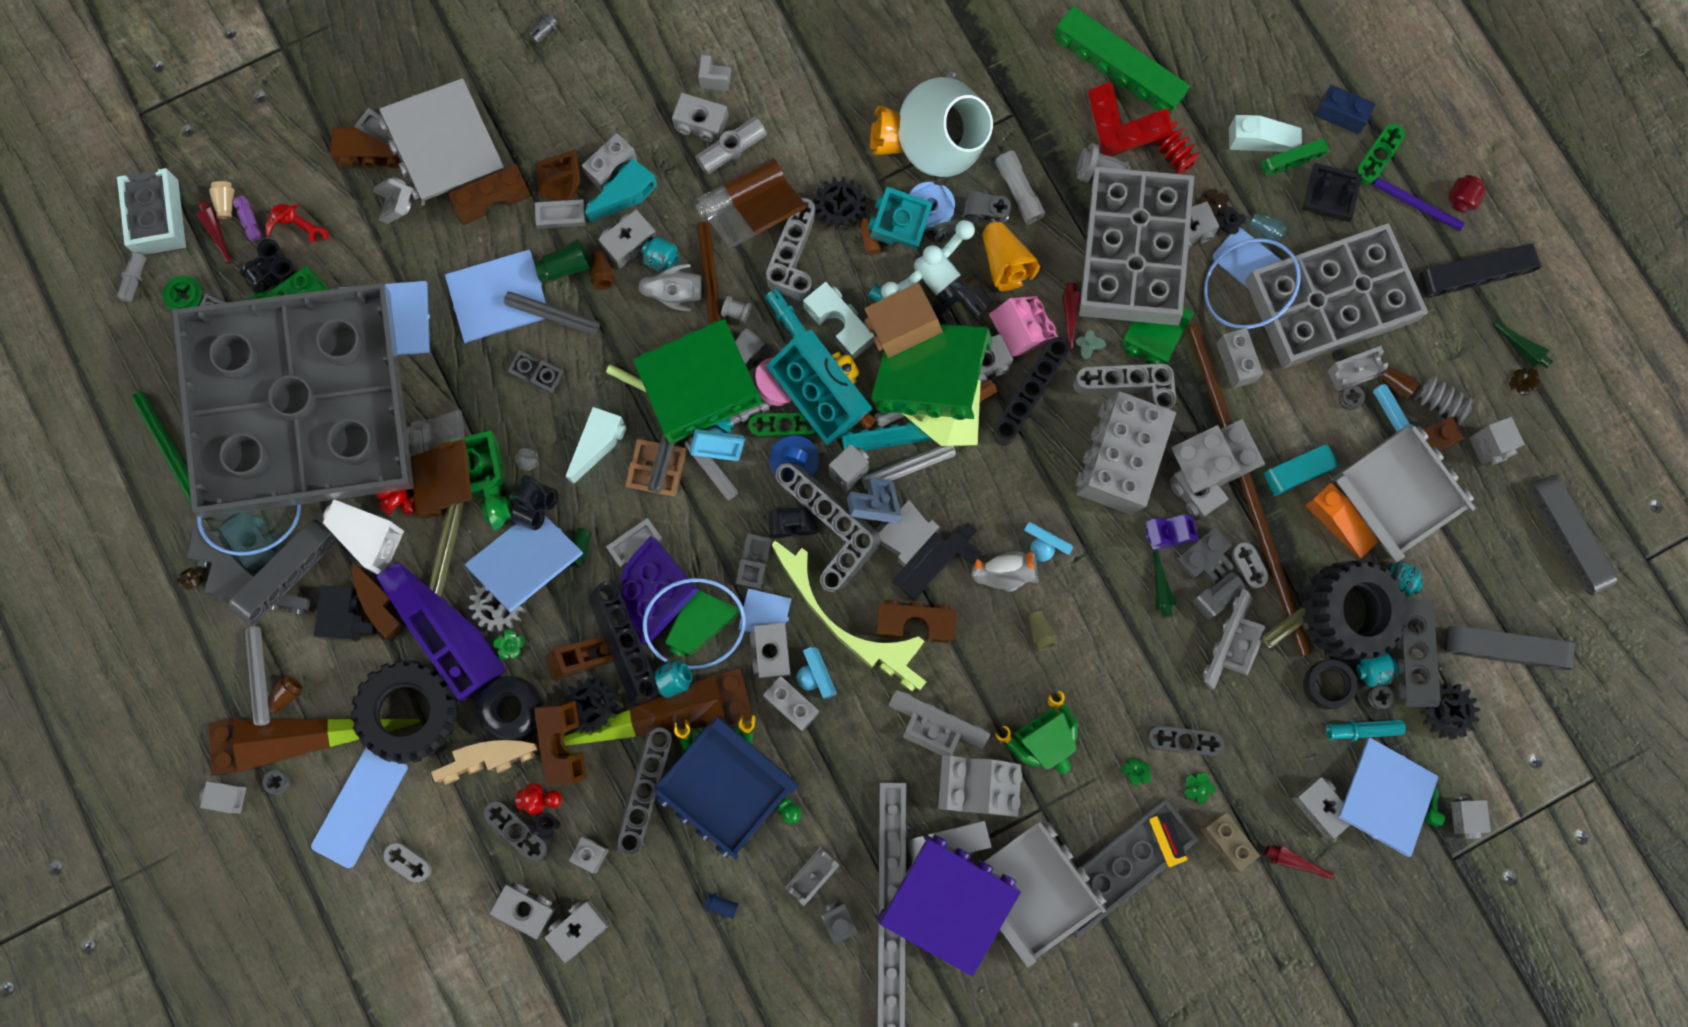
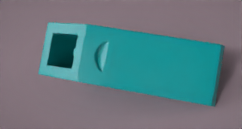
M633 158L629 163L623 164L618 171V175L603 186L600 195L588 202L585 210L588 221L594 222L642 203L657 186L655 175Z

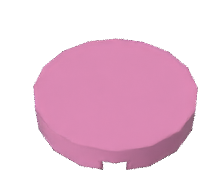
M773 358L762 361L754 370L752 377L760 398L775 406L791 403L792 399L766 367Z

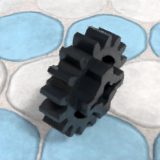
M843 176L841 181L837 182V179L832 177L831 184L825 180L823 182L824 189L817 188L819 196H814V203L816 204L815 213H819V221L826 219V227H829L832 223L835 230H838L839 225H843L846 230L850 222L854 226L857 225L856 217L859 219L863 218L862 211L866 210V203H864L866 201V194H860L862 192L861 185L854 187L855 180L852 179L847 183ZM840 197H842V205H840V209L838 210V202L840 201Z
M587 677L586 684L577 680L578 687L569 686L570 695L562 696L567 701H576L579 727L575 731L582 734L585 730L586 734L592 735L593 729L601 733V726L604 724L610 727L611 724L608 719L610 717L616 718L617 716L612 712V709L618 708V704L612 702L617 695L614 692H610L611 687L608 684L603 685V681L597 679L594 683L593 679ZM603 697L605 700V706H603L601 702ZM582 704H585V705H588V704H589V705H592V704H593L595 707H597V709H595V708H587V709H586V707H584Z
M1444 683L1443 687L1440 685L1441 701L1439 706L1426 707V710L1420 711V714L1427 716L1423 724H1431L1432 727L1429 732L1435 733L1439 731V738H1446L1448 736L1450 740L1457 739L1458 736L1460 738L1466 737V731L1475 730L1471 723L1479 722L1480 720L1474 716L1475 712L1480 711V708L1473 706L1477 698L1470 699L1468 696L1471 691L1469 689L1461 691V684H1456L1452 687L1451 683ZM1450 694L1454 697L1449 700L1447 697H1443L1442 695ZM1452 723L1453 725H1457L1458 727L1448 728L1445 726Z

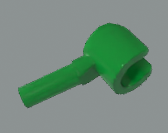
M1438 788L1434 789L1430 809L1426 812L1424 818L1428 824L1435 827L1443 825L1445 821V815L1437 811Z

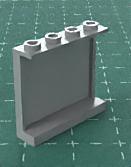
M463 78L379 108L380 118H377L379 126L383 133L388 132L391 139L388 141L389 147L393 155L398 154L401 163H398L400 171L404 178L408 176L412 184L409 187L413 188L411 195L414 200L419 199L421 206L425 205V200L480 180L504 169Z
M1411 424L1406 425L1332 477L1333 481L1350 500L1381 546L1396 563L1405 557L1403 554L1405 551L1467 509L1472 511L1476 509L1471 503L1474 498L1465 487L1461 489L1456 481L1459 479L1457 474L1450 467L1446 469L1441 462L1444 457L1435 446L1431 448L1426 442L1429 438L1426 432L1420 426L1416 428Z
M1039 820L983 861L994 868L993 873L1000 877L1004 873L1017 881L1015 885L1021 893L1000 930L1027 968L1033 965L1038 957L1100 912H1106L1104 903L1107 901L1098 888L1095 890L1091 888L1087 882L1090 880V877L1082 866L1077 868L1071 861L1074 857L1072 852L1065 844L1060 846L1055 839L1058 835L1049 822L1044 824L1042 820Z

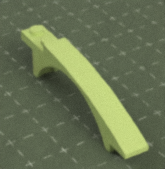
M774 541L772 547L783 569L807 605L834 636L871 669L879 661L881 663L880 668L890 676L896 674L902 679L900 683L911 692L915 689L919 692L926 681L909 669L907 665L921 648L924 640L920 637H915L896 643H877L846 633L823 613L812 594L807 574L808 552L801 548L795 556L777 541Z

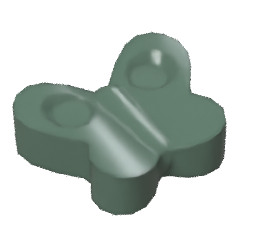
M1089 330L1085 337L1076 339L1075 346L1080 349V358L1083 361H1088L1094 350H1104L1106 341L1095 337V333Z

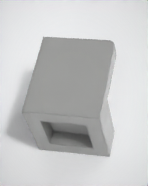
M701 55L698 76L700 88L729 91L731 68L712 65L711 56Z

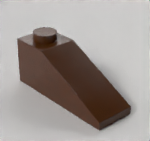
M603 636L554 648L545 656L552 681L577 675L613 662ZM620 638L621 645L627 648L626 642Z

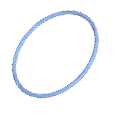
M1261 238L1239 242L1221 253L1209 268L1203 288L1206 306L1215 319L1229 327L1251 329L1266 325L1281 316L1294 301L1300 286L1299 264L1293 253L1279 242ZM1253 242L1270 243L1282 248L1292 258L1297 274L1294 292L1284 308L1268 320L1252 325H1236L1220 318L1211 308L1207 295L1209 277L1220 259L1231 250Z
M301 504L297 505L296 517L289 530L276 542L254 551H231L214 544L205 534L201 517L197 516L198 528L205 541L216 550L240 556L258 554L280 544L291 534L300 518Z
M690 578L666 586L653 597L644 614L643 633L651 651L665 663L671 662L657 652L648 637L647 618L654 602L667 590L684 583L702 582L723 589L735 600L739 607L742 620L741 631L734 646L719 659L703 665H687L689 669H702L723 661L738 647L745 631V613L739 599L724 585L708 579Z

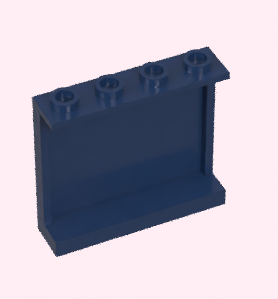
M716 714L654 786V793L657 794L655 799L666 808L670 805L677 811L675 815L687 825L691 822L697 827L695 832L705 841L711 839L717 844L715 848L724 857L728 858L730 855L737 860L738 851L788 792L792 794L796 790L798 784Z

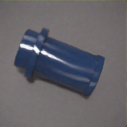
M716 892L714 894L708 893L703 907L708 910L707 913L713 911L734 919L739 903L716 896Z

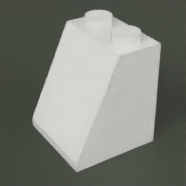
M333 500L332 504L328 505L324 512L323 524L363 567L377 575L385 571L392 560L404 531L389 520Z

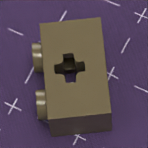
M1227 812L1218 813L1199 828L1232 872H1241L1260 857L1259 853Z

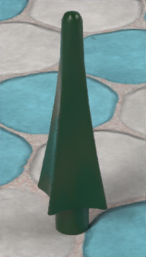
M1499 322L1493 324L1522 353L1533 368L1539 363L1547 369L1554 362L1546 356L1550 351L1549 349L1520 336Z
M1153 550L1156 610H1161L1163 618L1173 617L1172 608L1176 605V602L1164 574L1158 550Z

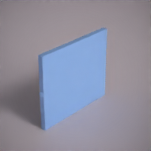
M530 249L445 274L454 305L453 310L456 312L465 343L545 319L504 304V298L508 291L546 303L541 288L542 282L539 281Z
M427 281L385 284L391 295L398 355L430 353V315L428 314Z
M545 516L543 525L537 531L515 524L464 565L485 586V590L490 591L511 613L583 553L560 528H557Z
M1368 738L1338 817L1372 836L1373 839H1377L1403 855L1411 857L1439 776L1374 739Z

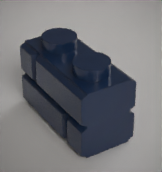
M1330 84L1322 96L1314 116L1359 134L1367 124L1375 103Z

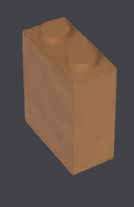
M919 282L864 308L868 318L864 319L870 333L875 331L877 336L873 337V340L879 351L884 349L888 358L942 333L938 318Z

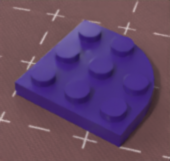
M652 536L629 559L620 578V583H622L621 596L638 638L645 645L648 644L643 633V618L650 601L666 586L680 580L690 579L660 542ZM693 582L680 584L667 590L654 602L647 618V633L650 642L699 591Z

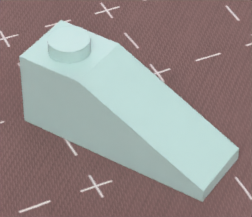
M1235 115L1229 126V150L1286 152L1302 146V128L1263 116Z
M595 407L592 408L565 476L569 482H577L616 446L618 439L621 440L623 438L626 426L621 416Z

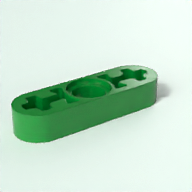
M1389 124L1386 126L1357 167L1355 173L1362 174L1361 185H1371L1378 178L1404 140L1405 132L1400 125ZM1394 133L1395 137L1389 145L1385 143L1390 134ZM1374 150H1382L1386 158L1384 160L1377 159L1374 156ZM1371 164L1374 168L1367 177L1364 173Z
M1320 139L1269 157L1261 163V167L1265 176H1272L1320 159L1327 155L1330 149L1326 140Z
M802 412L755 414L749 420L750 433L756 438H784L791 435L813 437L818 434L814 428H812L813 430H808L807 426H799L800 431H796L795 419H799V424L807 423V419ZM783 419H788L792 422V428L789 431L783 432L778 428V423ZM760 420L763 421V425H771L770 420H774L775 432H771V427H763L762 431L758 432L757 428L753 427V425H757Z

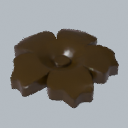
M1210 189L1206 197L1201 198L1200 204L1207 201L1215 217L1218 214L1223 216L1224 209L1228 207L1226 203L1230 199L1228 194L1220 193L1218 195L1217 189Z
M1525 368L1516 370L1514 372L1515 377H1512L1509 382L1510 389H1516L1522 396L1529 395L1530 389L1535 391L1537 388H1541L1542 384L1541 380L1538 379V370L1533 368L1528 371Z

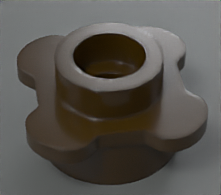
M190 567L179 574L180 578L176 580V584H181L185 590L192 589L204 580L201 575L204 570Z

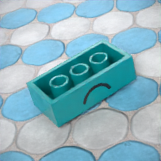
M812 330L794 337L766 365L826 445L842 437L872 410V407Z

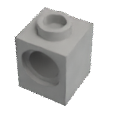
M206 781L199 796L200 808L241 814L247 787Z
M1487 800L1451 802L1455 834H1464L1465 839L1482 838L1481 833L1491 832Z
M581 837L569 862L591 873H597L609 848L587 837Z

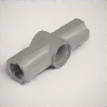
M753 117L734 131L724 132L719 141L697 154L695 158L704 173L709 175L728 161L739 159L744 150L767 136V132L759 119ZM730 143L736 144L734 148L726 147Z

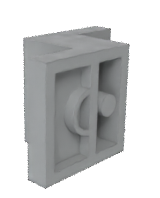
M1243 419L1222 429L1217 425L1171 447L1194 494L1216 483L1222 486L1265 465Z
M942 755L938 809L1018 817L1020 783L1022 781L1021 764L993 759H973Z

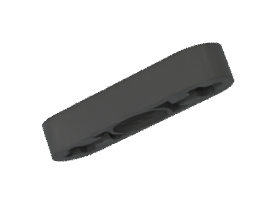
M1157 726L1152 728L1147 734V743L1154 750L1215 756L1224 749L1223 738L1215 732ZM1161 731L1163 737H1172L1171 732L1175 733L1172 742L1164 741L1160 745H1158L1157 740H1153V735H1157ZM1182 734H1188L1192 739V745L1188 749H1184L1179 745L1178 739ZM1197 735H1200L1199 741H1209L1210 737H1212L1213 742L1217 743V747L1213 748L1211 752L1209 746H1198Z
M492 802L486 806L484 810L486 822L526 859L539 861L547 855V842L537 834L532 835L528 840L532 844H541L539 847L541 853L539 855H531L532 849L528 844L524 843L522 847L519 845L528 837L530 826L505 803ZM493 808H502L503 810L500 814L505 819H509L510 816L513 817L512 820L505 824L503 829L500 827L504 824L501 819L495 818L493 820L491 818L494 815L491 811ZM515 823L520 824L523 828V834L518 839H513L509 835V829Z

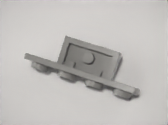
M1243 589L1240 596L1237 595L1234 599L1232 607L1234 611L1231 618H1227L1224 623V634L1221 641H1218L1214 647V658L1211 665L1208 664L1203 674L1204 683L1210 689H1215L1224 667L1248 676L1262 643L1261 638L1267 631L1264 625L1244 619L1252 601V596L1247 590Z
M895 690L889 703V707L911 717L903 738L941 756H952L959 739L979 749H983L989 739L990 733L984 731L981 727L964 722L955 715L947 714L937 709L932 704L913 698L908 693Z

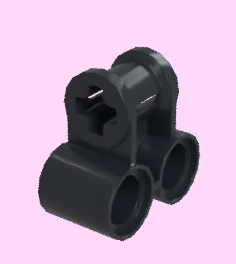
M273 239L262 240L257 246L259 257L247 262L240 269V274L250 281L252 290L255 293H262L277 282L281 284L298 272L293 263L286 258L279 244ZM270 252H275L274 255L267 257ZM284 270H289L287 274L281 275Z
M523 475L521 478L522 483L516 492H512L509 496L510 500L515 504L511 511V521L537 531L544 523L545 510H551L555 507L559 494L556 489L541 484L531 476Z
M803 504L797 508L783 509L782 507H777L778 509L767 512L770 538H786L792 535L807 536L818 532L816 515L803 506Z

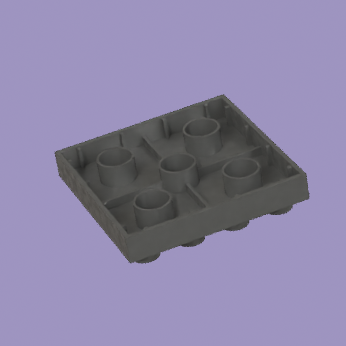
M385 283L172 309L193 514L201 518L414 489L391 295Z

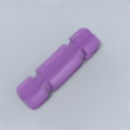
M245 196L234 198L233 204L235 209H237L243 227L246 229L245 232L251 242L262 239L263 235L261 230L258 229V223L252 209H250L248 200Z

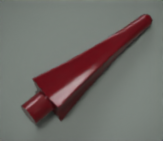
M206 201L198 203L197 206L200 212L195 214L214 240L227 264L231 263L215 211H213L212 207L208 206Z
M1074 282L1066 283V291L1062 294L1069 350H1073L1075 323L1081 291L1076 292V283Z
M1268 845L1265 849L1264 855L1272 858L1271 863L1305 870L1329 879L1334 877L1333 873L1308 862L1284 846L1279 847L1276 845L1274 848Z

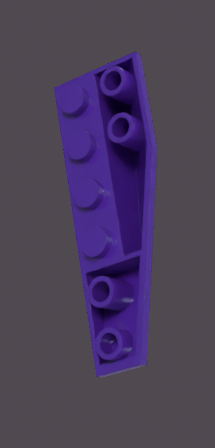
M396 562L376 576L407 627L459 701L468 700L482 690L484 686H487L507 672V669L481 632L402 564Z

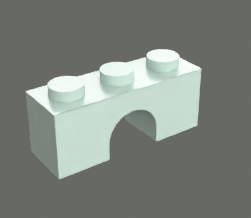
M825 282L803 300L804 309L819 326L832 318L838 319L844 324V329L836 335L835 344L844 354H849L854 360L874 343L873 334L875 332L870 333L866 323H863L857 317L858 312L851 304L846 305L841 299L842 294L835 286L830 287Z

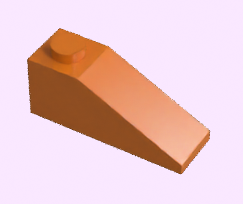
M1332 483L1322 488L1305 505L1359 560L1378 543L1350 500Z

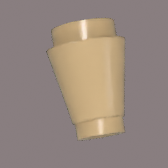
M212 182L209 189L216 218L218 219L232 218L235 189L232 188V183Z

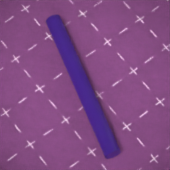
M1379 177L1373 184L1374 187L1457 231H1460L1465 224Z

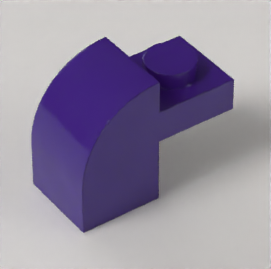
M1183 514L1166 520L1152 519L1146 521V536L1151 543L1152 550L1175 547L1199 540L1192 515Z

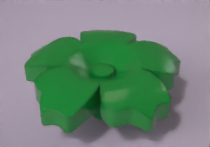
M507 629L503 630V637L498 636L497 639L493 640V646L499 648L496 652L498 658L505 661L508 657L514 659L522 655L519 648L523 647L525 640L522 635L516 636L515 632Z
M1127 759V763L1124 764L1120 771L1122 775L1128 776V781H1130L1131 785L1137 787L1140 782L1142 784H1150L1152 779L1150 766L1146 762L1140 763L1139 759Z
M1202 772L1196 774L1195 777L1189 774L1185 778V786L1190 787L1184 791L1186 798L1191 800L1196 798L1198 804H1206V801L1209 799L1208 794H1215L1216 789L1212 782H1207L1209 779L1208 774Z

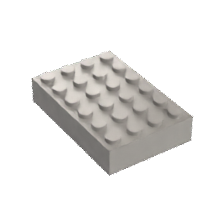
M1095 167L1091 188L1079 316L1179 325L1183 315L1194 176Z
M1389 223L1296 255L1295 258L1300 268V286L1297 295L1289 308L1281 316L1264 325L1279 363L1282 369L1417 322L1428 311ZM1292 258L1256 269L1245 279L1262 322L1281 311L1294 292L1297 274Z

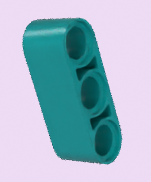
M1326 444L1263 473V476L1273 495L1277 496L1327 474L1340 466L1331 448Z

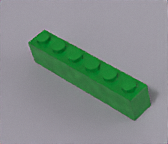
M1072 6L1056 26L1053 39L1061 47L1070 49L1080 60L1087 61L1099 73L1106 74L1112 78L1118 86L1131 91L1137 99L1153 106L1156 112L1167 108L1171 116L1185 98L1190 88L1189 84L1076 7Z

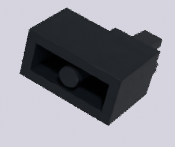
M321 585L314 637L322 640L357 642V640H361V635H376L377 629L372 623L363 622L364 617L356 615V610H359L361 606L356 589L352 587Z

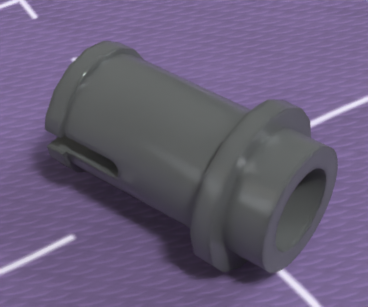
M549 13L542 15V19L527 32L530 38L534 39V42L537 44L551 30L555 31L558 25L557 21Z

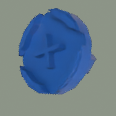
M791 435L782 438L774 445L770 453L769 462L775 476L777 468L785 463L799 464L815 476L819 469L820 458L817 448L810 440L803 436ZM791 468L787 472L789 481H792L794 478V471Z

